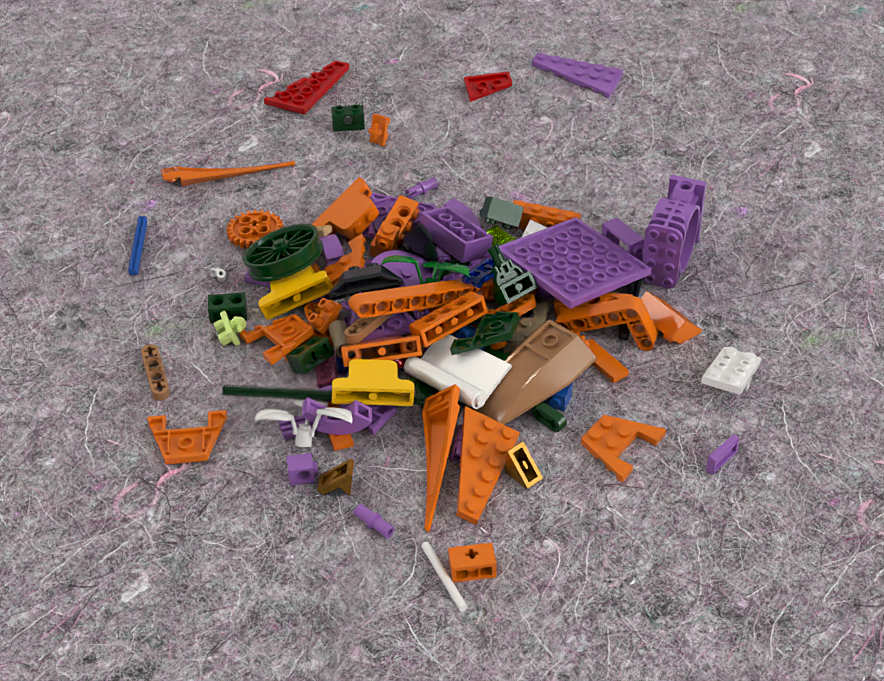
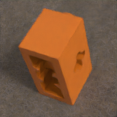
M492 543L448 548V563L453 583L496 578L497 563Z

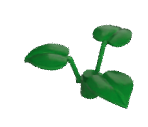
M393 255L384 258L382 261V265L388 262L413 263L416 267L420 284L440 282L444 270L456 271L469 277V267L453 265L446 262L423 263V267L433 268L432 278H426L423 281L418 262L412 257ZM437 269H440L438 278H436Z

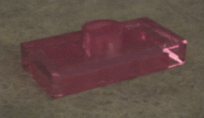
M335 356L328 358L317 366V385L319 389L332 385L333 380L338 378Z

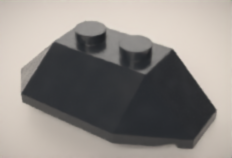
M422 223L401 239L403 242L401 246L407 252L410 251L429 260L438 257L436 248L432 243L434 241L433 236Z
M378 263L367 264L365 268L354 266L348 268L349 271L342 273L330 290L329 297L333 300L353 296L359 292L365 293L403 287L405 282L384 266L378 265Z

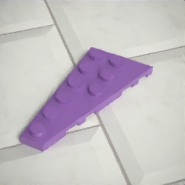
M537 53L532 60V66L546 72L552 71L557 77H560V75L564 76L565 80L583 88H592L593 92L597 94L601 92L606 98L611 96L623 76V70L616 67L611 68L601 64L596 65L585 61L560 58L559 56H550L545 53Z

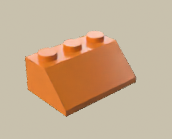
M648 291L641 297L657 332H663V337L669 342L676 341L681 344L702 332L701 328L659 297Z

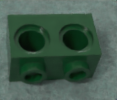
M246 293L208 295L210 324L222 319L220 313L226 311L229 320L237 316L243 317L247 321Z
M314 336L287 354L286 358L294 373L306 374L333 356L334 351L327 337Z

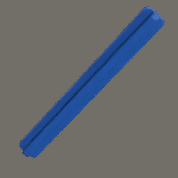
M139 216L137 219L128 266L130 275H137L139 271L148 222L146 216Z

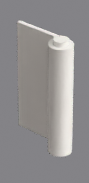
M450 334L433 343L421 358L414 356L406 360L404 364L405 373L439 391L456 384L460 388L458 401L474 409H478L485 404L487 398L512 367L511 364L480 349L452 355L450 347L454 339L458 338Z

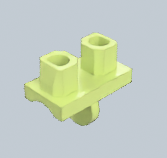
M226 311L221 312L222 319L214 323L219 333L218 338L223 346L231 342L235 346L241 344L237 332H242L245 329V319L235 316L232 320H229Z

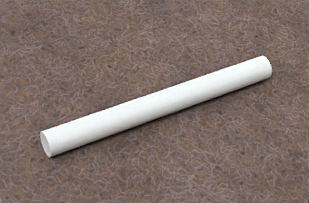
M427 541L422 543L423 551L459 611H465L468 606L431 545Z

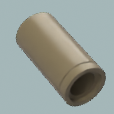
M342 320L334 321L329 326L332 343L339 358H342L341 346L352 345L345 342L344 331L348 326ZM350 351L348 357H351L354 351Z

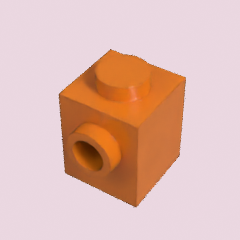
M383 221L376 234L375 248L383 251L393 250L398 241L400 227Z

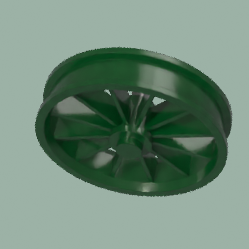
M294 224L270 232L255 241L245 251L243 262L249 267V275L253 280L259 282L275 281L291 276L311 265L322 254L324 244L321 239L317 238L318 231L315 226L311 224Z

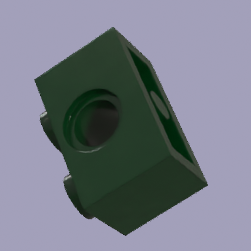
M354 104L351 106L338 105L331 107L333 132L365 130L363 105Z

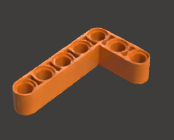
M636 296L561 310L555 323L569 331L573 330V333L626 323L637 346L644 351L653 349L658 335L657 329L643 301Z

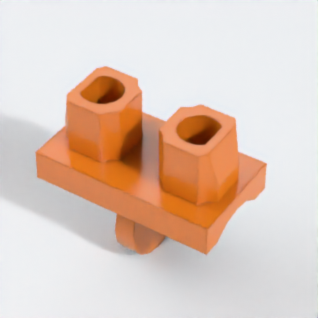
M376 113L373 114L371 128H368V133L370 134L369 142L385 146L388 139L387 128L390 124V117Z
M322 298L318 303V306L322 309L319 315L312 313L308 321L314 331L324 335L326 330L329 331L330 324L340 316L338 313L343 306L332 300Z

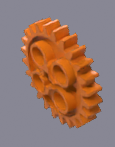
M254 209L253 212L247 210L246 214L241 212V216L235 215V219H230V223H227L228 227L226 230L230 243H234L235 247L240 245V249L244 247L248 249L249 246L261 237L283 228V223L280 220V216H276L275 213L270 214L269 210L264 213L263 209L259 212Z

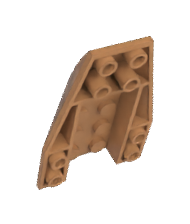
M549 319L540 324L510 352L504 361L511 364V369L487 398L485 404L478 409H472L505 425L570 385L597 360L596 356L578 335Z

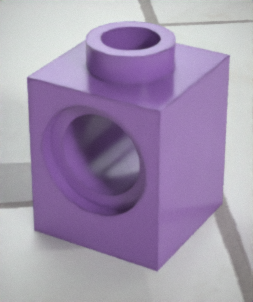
M311 453L286 456L290 486L315 482L314 474L318 473L317 461H312Z

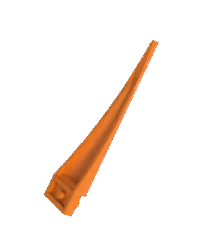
M295 161L240 168H191L176 166L160 169L163 180L173 182L179 178L181 186L293 166Z
M456 384L426 398L422 412L427 461V498L424 529L428 532L431 529L460 405L457 404L460 388Z

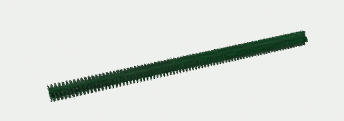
M224 384L222 387L223 396L233 395L235 397L236 395V397H240L241 395V397H245L246 395V397L251 396L255 398L256 396L260 398L261 396V398L274 397V399H278V397L283 399L284 397V399L294 398L295 400L296 398L297 400L298 398L299 400L301 398L305 400L308 397L315 401L316 399L317 401H321V399L322 401H326V399L327 401L332 400V389L330 392L329 389L328 391L327 389L325 391L324 389H320V391L319 389H315V391L310 389L309 391V388L307 390L306 388L305 390L304 388L302 390L301 388L300 390L299 388L297 390L292 388L291 390V387L290 390L289 387L286 390V387L285 389L284 387L282 389L281 387L280 389L279 387L277 389L272 387L271 389V386L270 388L267 386L266 389V386L265 388L263 386L262 388L261 386L259 388L258 386L257 388L252 386L251 388L250 385L248 388L247 385L246 388V385L244 387L243 385L242 387L241 385L239 387L238 385L237 387L236 385L234 387L229 385L228 387V384L227 386ZM414 394L413 405L415 403V405L418 404L419 406L420 404L422 406L423 404L424 406L425 394L423 396L422 394Z

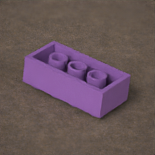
M445 206L421 212L420 223L433 236V242L458 259L459 262L467 263L468 261L485 257L486 253H489L487 249L492 246L493 236L451 207Z

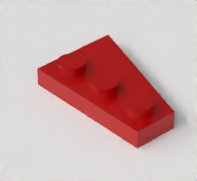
M509 71L467 76L464 77V84L471 102L511 87L512 79Z

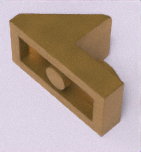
M351 458L320 474L317 491L324 495L340 487L345 493L351 495L354 460Z

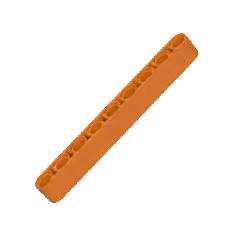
M493 275L358 293L351 296L348 304L360 318H368L444 306L470 291L482 295L484 300L494 298L491 289L494 288Z

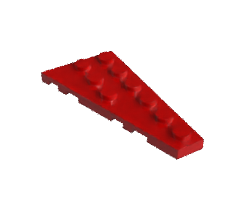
M335 60L322 67V71L311 73V77L307 79L304 77L290 84L283 92L277 91L274 93L275 96L264 98V104L299 114H306L350 69L349 63Z

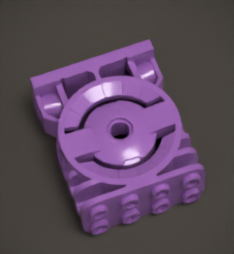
M676 175L670 176L668 197L660 198L645 231L643 263L652 268L651 275L642 278L646 283L670 289L676 286L681 273L684 272L688 265L694 243L698 244L700 240L707 182Z

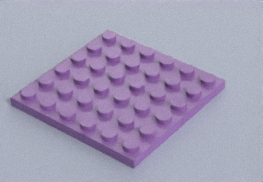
M577 217L499 246L505 259H511L513 264L518 266L523 273L530 270L536 284L569 308L651 275L652 271L651 267Z

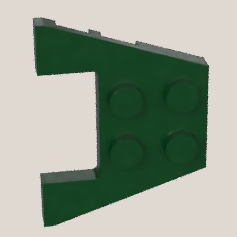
M497 311L496 314L487 313L467 324H479L475 335L469 338L454 339L450 347L451 354L456 355L512 339L520 321L519 313Z

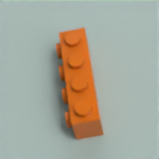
M521 200L513 201V204L524 207L519 227L514 228L526 230L530 220L547 228L575 217L581 220V213L542 206Z

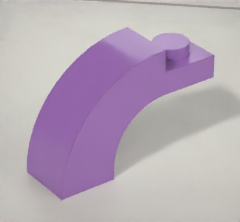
M330 234L325 237H317L324 244V250L320 256H323L326 267L339 261L344 252L337 236Z
M307 397L303 402L302 417L315 422L318 415L316 410L325 409L327 406ZM355 400L352 404L343 407V409L351 411L352 424L340 418L321 415L315 430L332 435L358 432L372 423V408Z

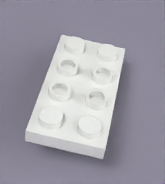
M723 347L704 373L701 383L740 395L743 390L747 391L749 389L752 376L760 365L761 357H757L750 352L737 351L733 347Z

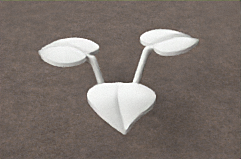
M299 398L298 400L296 399L294 404L303 406L304 398L303 400L302 398L301 400ZM316 399V402L324 406H328V401H317ZM327 407L316 410L318 415L312 429L307 419L305 424H299L297 428L294 416L288 414L287 411L278 409L261 410L257 413L255 422L263 419L291 420L293 435H296L295 445L311 447L312 437H314V432L321 415L340 418L351 424L353 419L351 411L347 409Z

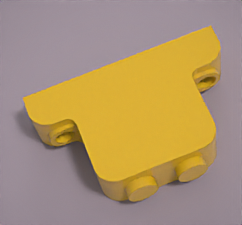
M311 265L291 276L269 281L271 292L259 300V308L265 318L270 320L328 294L333 288V284L326 271L315 273Z
M354 359L349 362L348 377L336 378L332 382V404H352L357 400L365 405L413 406L414 383L409 380L398 379L397 363L394 361Z

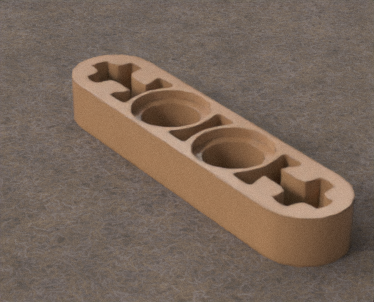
M393 314L359 318L345 329V342L348 344L361 342Z
M145 345L141 349V355L152 397L157 401H163L170 396V391L160 353L156 345ZM158 364L156 367H149L150 365ZM155 377H162L159 380H152Z

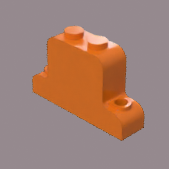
M358 177L311 225L315 227L331 225L333 231L328 235L338 232L349 240L359 236L379 216V210L370 199L372 191L365 180Z
M396 335L363 340L357 344L341 346L344 367H349V362L354 359L394 360L422 355L419 335L404 337ZM408 342L413 344L411 349L406 348ZM350 351L355 352V356L353 358L348 357V353Z

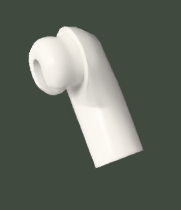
M219 267L211 269L212 278L217 277L219 282L225 281L226 273L223 269Z

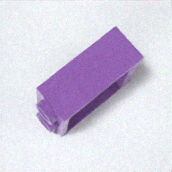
M617 217L602 224L603 236L618 246L621 240L628 246V252L642 261L644 238Z

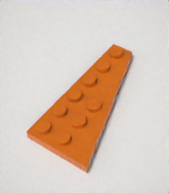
M465 406L463 410L464 418L462 424L463 433L460 450L459 493L456 516L476 525L505 466L506 451L514 447L520 432Z

